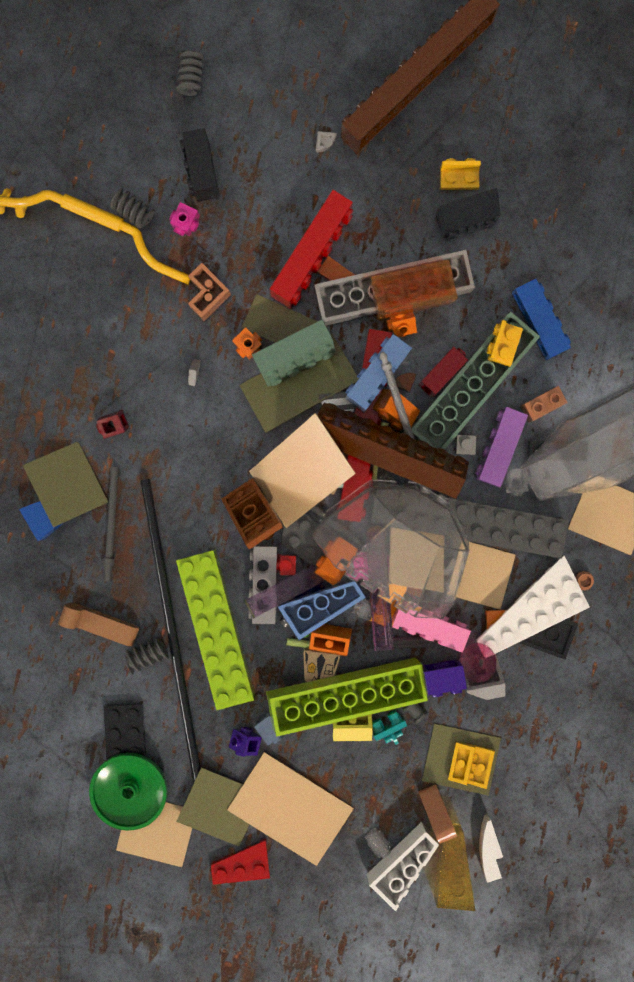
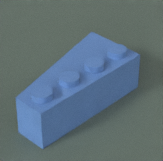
M394 334L391 338L386 337L380 345L382 347L379 353L375 352L369 360L371 363L369 367L361 370L357 376L359 380L355 385L351 384L345 392L347 394L346 400L364 413L387 383L385 371L381 367L380 353L385 352L387 354V360L391 362V369L394 374L412 349V347Z
M352 579L280 603L278 608L298 640L366 598V595L356 579Z

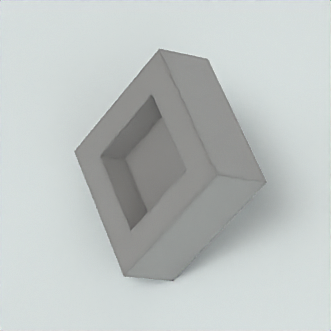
M457 435L455 454L475 455L476 436Z

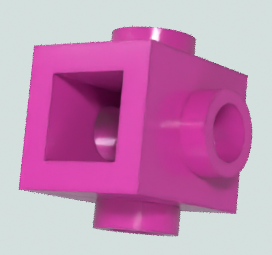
M180 202L177 210H173L170 216V224L174 228L173 231L181 236H184V234L190 236L198 228L199 212Z

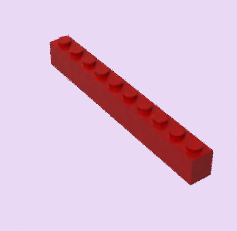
M369 329L362 369L369 367L371 364L369 362L370 358L375 352L379 353L381 351V343L386 337L391 338L392 332ZM382 390L365 413L356 407L355 414L362 418H369L374 423L380 425L382 418L378 416V412L373 407ZM348 455L347 461L356 474L343 483L337 519L361 523V519L365 520L367 509L363 508L364 500L368 501L370 492L369 489H366L367 482H371L373 471L369 470L370 463Z

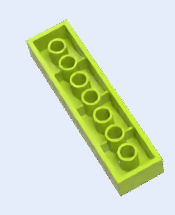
M216 549L176 560L216 710L254 701L255 692Z
M416 658L266 691L272 729L276 737L428 701L423 666Z

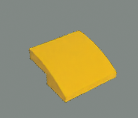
M456 742L448 780L487 789L495 750Z

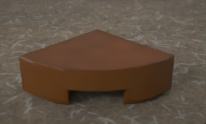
M404 373L395 379L397 388L410 392L417 374Z

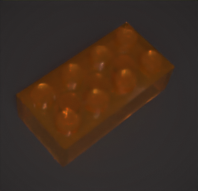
M449 259L376 275L370 278L378 320L452 304L458 299Z

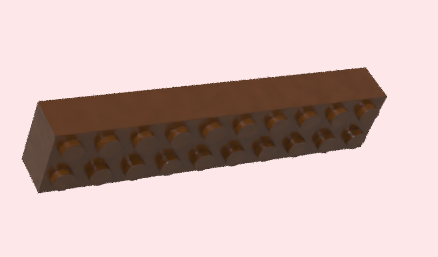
M468 0L469 2L465 6H459L451 19L447 18L437 33H431L426 43L422 47L418 46L413 51V56L409 60L405 59L402 61L398 70L394 74L390 73L380 88L378 86L374 88L370 93V97L366 101L362 100L352 115L349 113L342 120L341 139L358 154L494 22L500 6L497 0Z

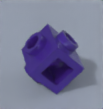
M243 726L241 729H233L229 748L234 750L235 754L239 756H257L262 737L254 733L253 729Z

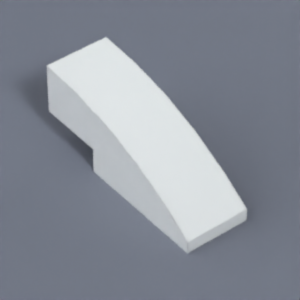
M488 814L484 815L479 838L480 861L487 883L502 878L496 859L503 857Z

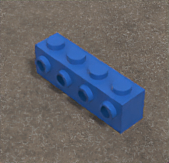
M534 279L516 288L512 295L528 326L540 336L536 342L545 360H548L570 349L569 344H571L568 335L563 333L561 329L562 323L557 316L555 317L552 311L553 305L544 295L543 285L541 282L538 283L537 279Z

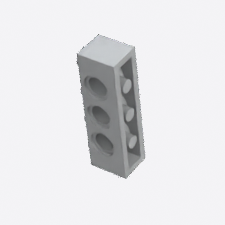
M256 545L254 550H250V561H253V569H250L249 580H253V588H249V599L253 600L252 607H249V619H252V624H276L278 546ZM259 561H267L269 568L261 570L258 567ZM261 579L266 580L268 588L260 589L258 581ZM259 599H265L268 602V606L260 608L257 602Z

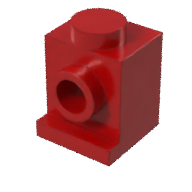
M277 554V573H280V575H296V554Z

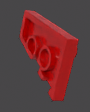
M266 838L260 840L259 843L245 847L235 854L232 853L212 862L213 885L270 879Z

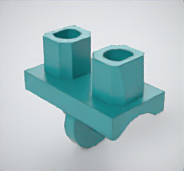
M394 710L387 714L391 723L384 726L381 718L372 721L373 735L376 742L384 738L386 744L394 741L395 745L399 744L397 738L403 736L400 729L406 727L407 724L404 717H401L397 710Z

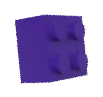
M458 659L422 665L428 695L440 697L446 692L458 694L462 693V690L467 689L464 668Z

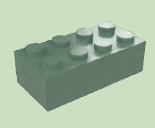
M320 320L252 354L267 386H276L281 383L282 379L294 377L300 370L312 368L316 365V362L322 359H330L336 351L328 329L323 320Z

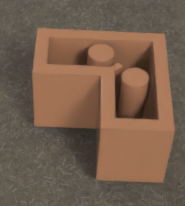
M201 263L188 276L191 282L200 290L188 305L205 321L231 296V293Z

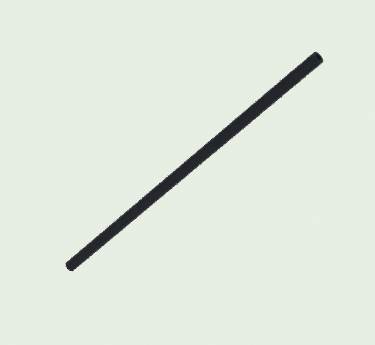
M150 479L141 480V487L193 782H195L201 766Z

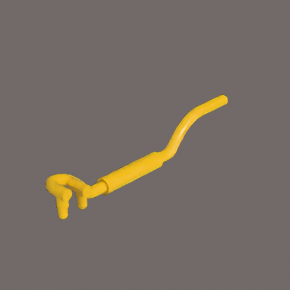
M6 188L2 195H0V214L5 212V207L15 208L16 216L23 218L28 206L39 204L45 200H51L60 204L61 208L117 232L120 230L133 236L140 256L152 269L187 285L191 281L188 274L156 260L148 251L141 231L134 225L125 222L124 218L68 194L62 195L51 190H43L31 196H23L22 198L10 197L11 190Z

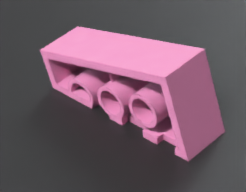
M406 600L399 603L390 621V625L393 628L399 629L400 626L407 633L412 635L418 633L420 637L426 640L438 641L437 643L463 653L471 632L466 628L467 624L456 621V623L450 622L449 617L438 614V616L432 615L431 610L424 607L417 609L413 607V603Z

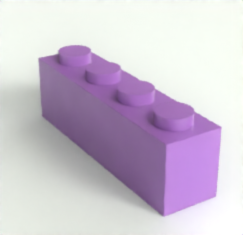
M509 407L499 410L496 416L498 423L496 428H492L489 439H491L490 444L485 446L482 453L484 457L483 462L478 464L475 471L477 480L495 487H501L527 420V414Z

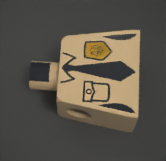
M304 648V680L310 682L334 676L340 655Z

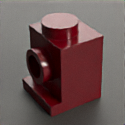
M122 409L101 416L96 421L97 430L104 439L124 433L129 428Z

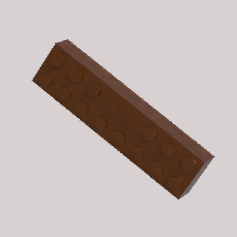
M323 403L317 416L341 452L457 499L468 471L469 461H466L465 458L449 454L442 448L432 447L425 441H417L408 434H400L388 426L374 423L369 418L359 417L352 411H344L335 404Z

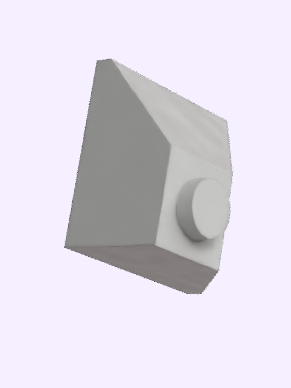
M482 654L458 659L464 668L466 691L468 694L485 700L505 697V681L496 654L485 658Z

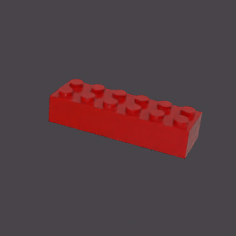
M332 190L270 287L272 298L290 309L293 305L296 306L302 297L300 296L302 290H307L311 284L312 274L318 273L322 266L323 257L327 258L332 250L333 241L337 242L343 233L344 224L348 225L354 211L352 209V201Z

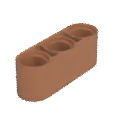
M436 784L418 791L438 843L441 844L456 838L457 834Z

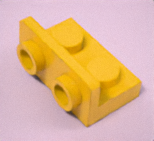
M450 158L442 161L440 166V190H478L481 161H476L474 158H468L464 161Z
M502 320L499 324L496 323L492 335H495L493 343L490 342L486 353L489 354L487 360L510 367L523 328L508 324L506 320Z

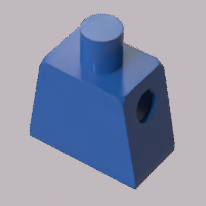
M40 501L19 509L37 541L46 539L62 525L52 526Z

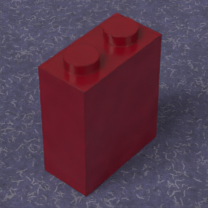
M453 347L418 386L431 398L434 397L468 361L466 353L460 348L456 349Z

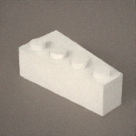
M421 822L366 874L369 886L395 911L400 906L399 903L402 898L409 892V887L413 881H416L419 877L422 867L426 866L439 846L435 835Z

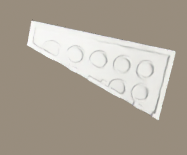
M563 555L562 559L559 558L552 567H549L494 624L476 639L485 658L590 608L565 556Z

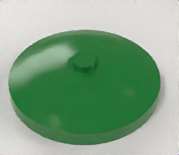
M121 753L105 760L94 773L89 788L90 802L96 815L107 825L125 831L138 830L154 822L161 814L168 794L166 778L159 766L151 759L136 753Z

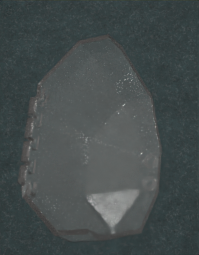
M369 480L328 509L315 526L312 534L313 539L332 564L340 571L347 570L344 574L346 577L356 583L360 578L363 579L360 583L362 587L373 594L379 589L378 597L389 604L396 600L394 607L405 614L409 611V614L415 618L443 619L455 603L469 554V541L448 502L449 500L441 494L436 495L432 492L431 488L416 482H407L402 485L397 481Z

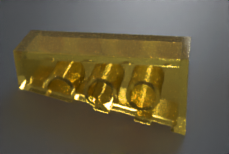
M452 824L457 837L439 844L434 900L437 908L475 911L464 832L460 824Z

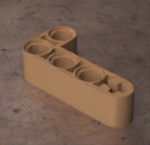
M72 602L64 605L58 621V625L68 629L79 628L126 646L134 645L139 631V627L134 624Z

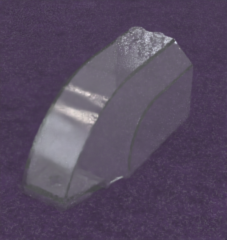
M634 382L560 423L555 431L546 438L545 442L520 467L539 501L607 489L634 477Z

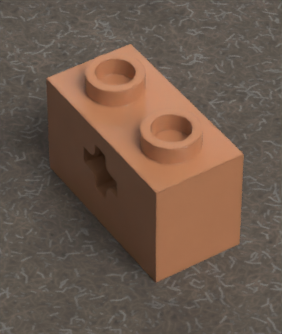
M557 386L520 405V408L524 414L528 415L527 421L529 423L568 402L560 387Z

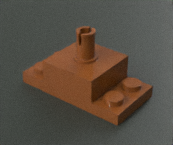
M253 478L221 498L249 550L263 540H270L275 532L283 528L281 521Z

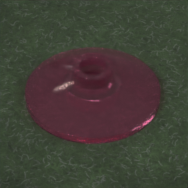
M470 644L463 650L460 656L465 677L472 682H485L493 676L496 670L495 654L485 644ZM480 659H482V661H483V665H482V666L479 665V660H480Z

